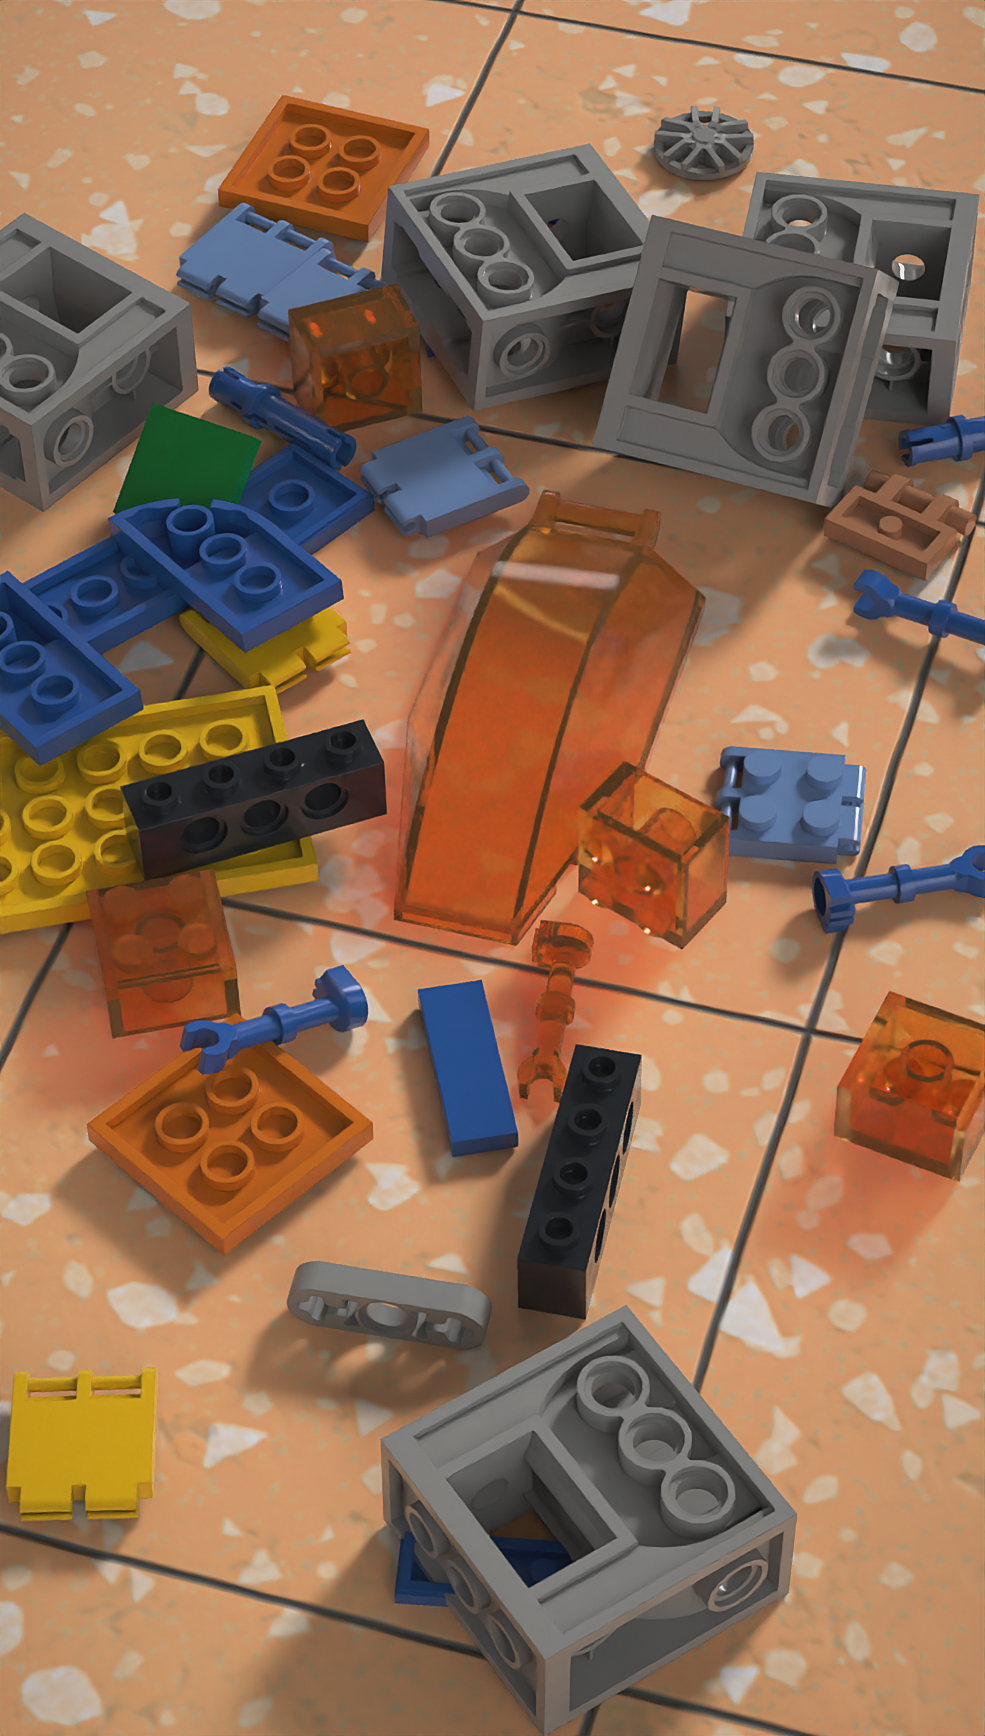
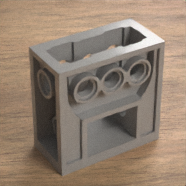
M580 145L388 186L381 277L392 293L398 294L402 300L401 306L472 410L477 411L610 378L650 221L592 145ZM559 219L555 226L552 228L547 227L546 224L549 221ZM688 290L685 293L667 365L677 363ZM610 304L608 309L598 312L603 305Z
M756 172L743 237L879 269L899 281L883 344L908 347L909 350L894 354L882 348L863 419L926 426L946 424L947 419L951 415L970 292L980 194ZM795 220H804L811 223L807 226L789 225L790 222ZM910 254L921 259L924 264L898 263L895 259L898 256ZM732 301L728 302L725 316V337L734 306ZM829 310L824 311L819 316L816 323L817 333L827 326L830 318ZM813 367L809 368L802 377L801 387L803 391L814 380Z
M23 213L0 230V487L44 512L141 436L152 403L174 410L199 390L191 304L30 215Z
M651 215L592 446L835 508L842 500L899 281L879 269ZM686 290L734 302L706 413L658 401ZM829 310L830 318L827 326L817 333L816 323L819 316L824 311ZM813 367L814 380L803 391L801 387L802 377L809 368ZM797 424L799 429L798 439L788 449L786 444L787 434Z
M627 1305L380 1439L383 1519L400 1542L401 1536L404 1539L405 1531L413 1533L418 1542L415 1543L414 1560L430 1582L451 1583L456 1594L444 1593L446 1605L543 1736L555 1731L789 1593L797 1513ZM533 1510L553 1538L563 1546L573 1563L528 1588L488 1534Z

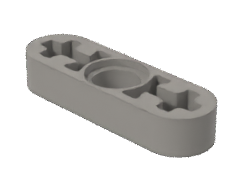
M310 1261L297 1267L287 1298V1307L290 1312L298 1319L311 1325L454 1349H471L482 1344L492 1311V1304L489 1298L481 1291L468 1285L322 1261ZM382 1303L390 1304L396 1307L387 1306Z

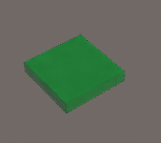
M152 403L113 513L117 514L150 502L177 498L180 500L181 507L200 505L211 510L212 499L239 504L261 441L253 436Z

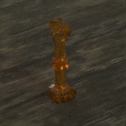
M541 920L539 929L535 928L532 944V962H538V967L550 968L546 992L539 995L535 1010L536 1018L540 1021L536 1046L532 1056L524 1060L518 1067L517 1090L519 1097L523 1099H528L530 1086L535 1080L548 1079L553 1082L554 1102L560 1103L568 1074L565 1065L560 1061L565 1028L573 1022L576 1009L575 1000L571 997L575 971L589 964L594 944L592 934L576 924Z

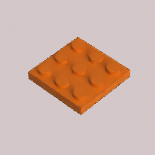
M282 95L218 188L219 206L234 209L244 202L253 206L255 214L278 221L284 220L296 226L369 242L386 216L388 186L408 181L430 146L429 129Z
M236 1012L223 1023L233 1025L246 1020ZM273 1041L239 1050L233 1058L226 1061L225 1067L221 1071L214 1074H201L197 1069L201 1051L204 1048H195L182 1052L87 1123L88 1137L92 1144L224 1256L374 1139L372 1121Z

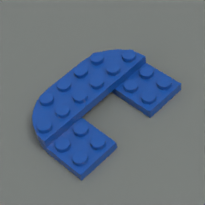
M177 498L150 502L119 512L108 518L111 533L109 538L23 583L9 571L0 575V729L41 766L144 709L140 690L102 656L103 653L190 606L246 653L343 600L342 580L267 518L238 504L212 499L211 510L200 505L181 507L180 500Z

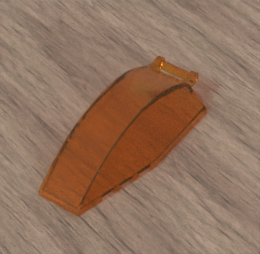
M544 489L539 498L534 516L525 527L476 554L407 719L394 920L517 946L556 895L557 882L570 864L578 866L587 854V842L601 824L608 826L617 814V802L629 786L637 787L645 777L706 604V597L654 551L661 524L660 511L645 508L642 514L562 500L560 492ZM556 523L634 538H632L631 542L554 527Z

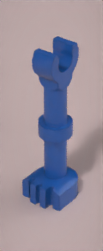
M872 569L864 570L854 583V590L863 593V595L853 607V612L862 618L877 619L880 617L898 616L927 626L929 633L932 635L947 638L951 634L985 646V620L959 612L957 605L954 603L939 600L935 604L902 593L901 589L892 584L886 576Z
M985 845L970 847L965 850L961 857L953 859L949 864L911 869L908 864L891 866L886 874L845 880L844 876L836 868L815 871L812 876V897L816 913L825 934L845 931L850 924H853V915H855L856 911L854 904L891 898L896 904L914 901L917 894L949 889L985 898V872L982 871L985 870Z
M344 965L326 970L320 978L315 980L314 985L316 989H313L312 992L315 1000L289 1007L284 1003L276 1004L265 1008L260 1017L233 1025L214 1023L207 1020L190 1022L183 1029L180 1048L183 1052L195 1048H204L201 1051L197 1069L201 1074H214L221 1071L225 1067L226 1061L233 1058L242 1049L268 1041H273L276 1045L285 1044L295 1040L298 1032L327 1023L336 1031L342 1033L362 1027L368 1018L367 999L360 984Z

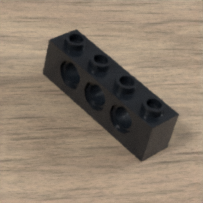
M364 719L120 786L127 840L145 882L387 814L385 765Z
M579 1044L575 1045L517 1257L518 1308L584 1320L587 1318L641 1106L642 1055Z

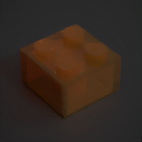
M397 283L288 310L293 392L300 408L342 432L423 412L419 324Z
M623 761L579 806L578 892L586 896L594 905L600 908H608L637 924L648 935L660 937L674 946L683 949L727 902L730 817L634 765Z
M214 869L86 891L93 945L112 1039L186 1026L188 1023L197 1020L214 1021L231 1017L236 1012L241 1016L236 963Z
M889 991L837 1086L833 1136L960 1182L985 1133V1024Z

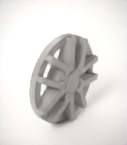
M691 106L690 113L674 118L665 117L661 120V127L658 131L655 130L654 153L658 162L675 175L693 180H716L736 174L748 165L754 153V136L748 129V122L745 119L737 120L720 113V107L714 106L713 112H698L697 106ZM663 147H667L670 149L665 152ZM683 158H686L681 164L677 162ZM721 159H724L730 164L725 165ZM700 164H706L709 168L698 169L696 167Z

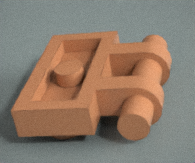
M872 470L865 480L864 487L854 485L826 516L824 536L926 581L955 548L957 532L964 536H968L972 532L977 516L960 508L958 500L945 494H939L937 497H934L914 488L913 481L896 473L889 477Z

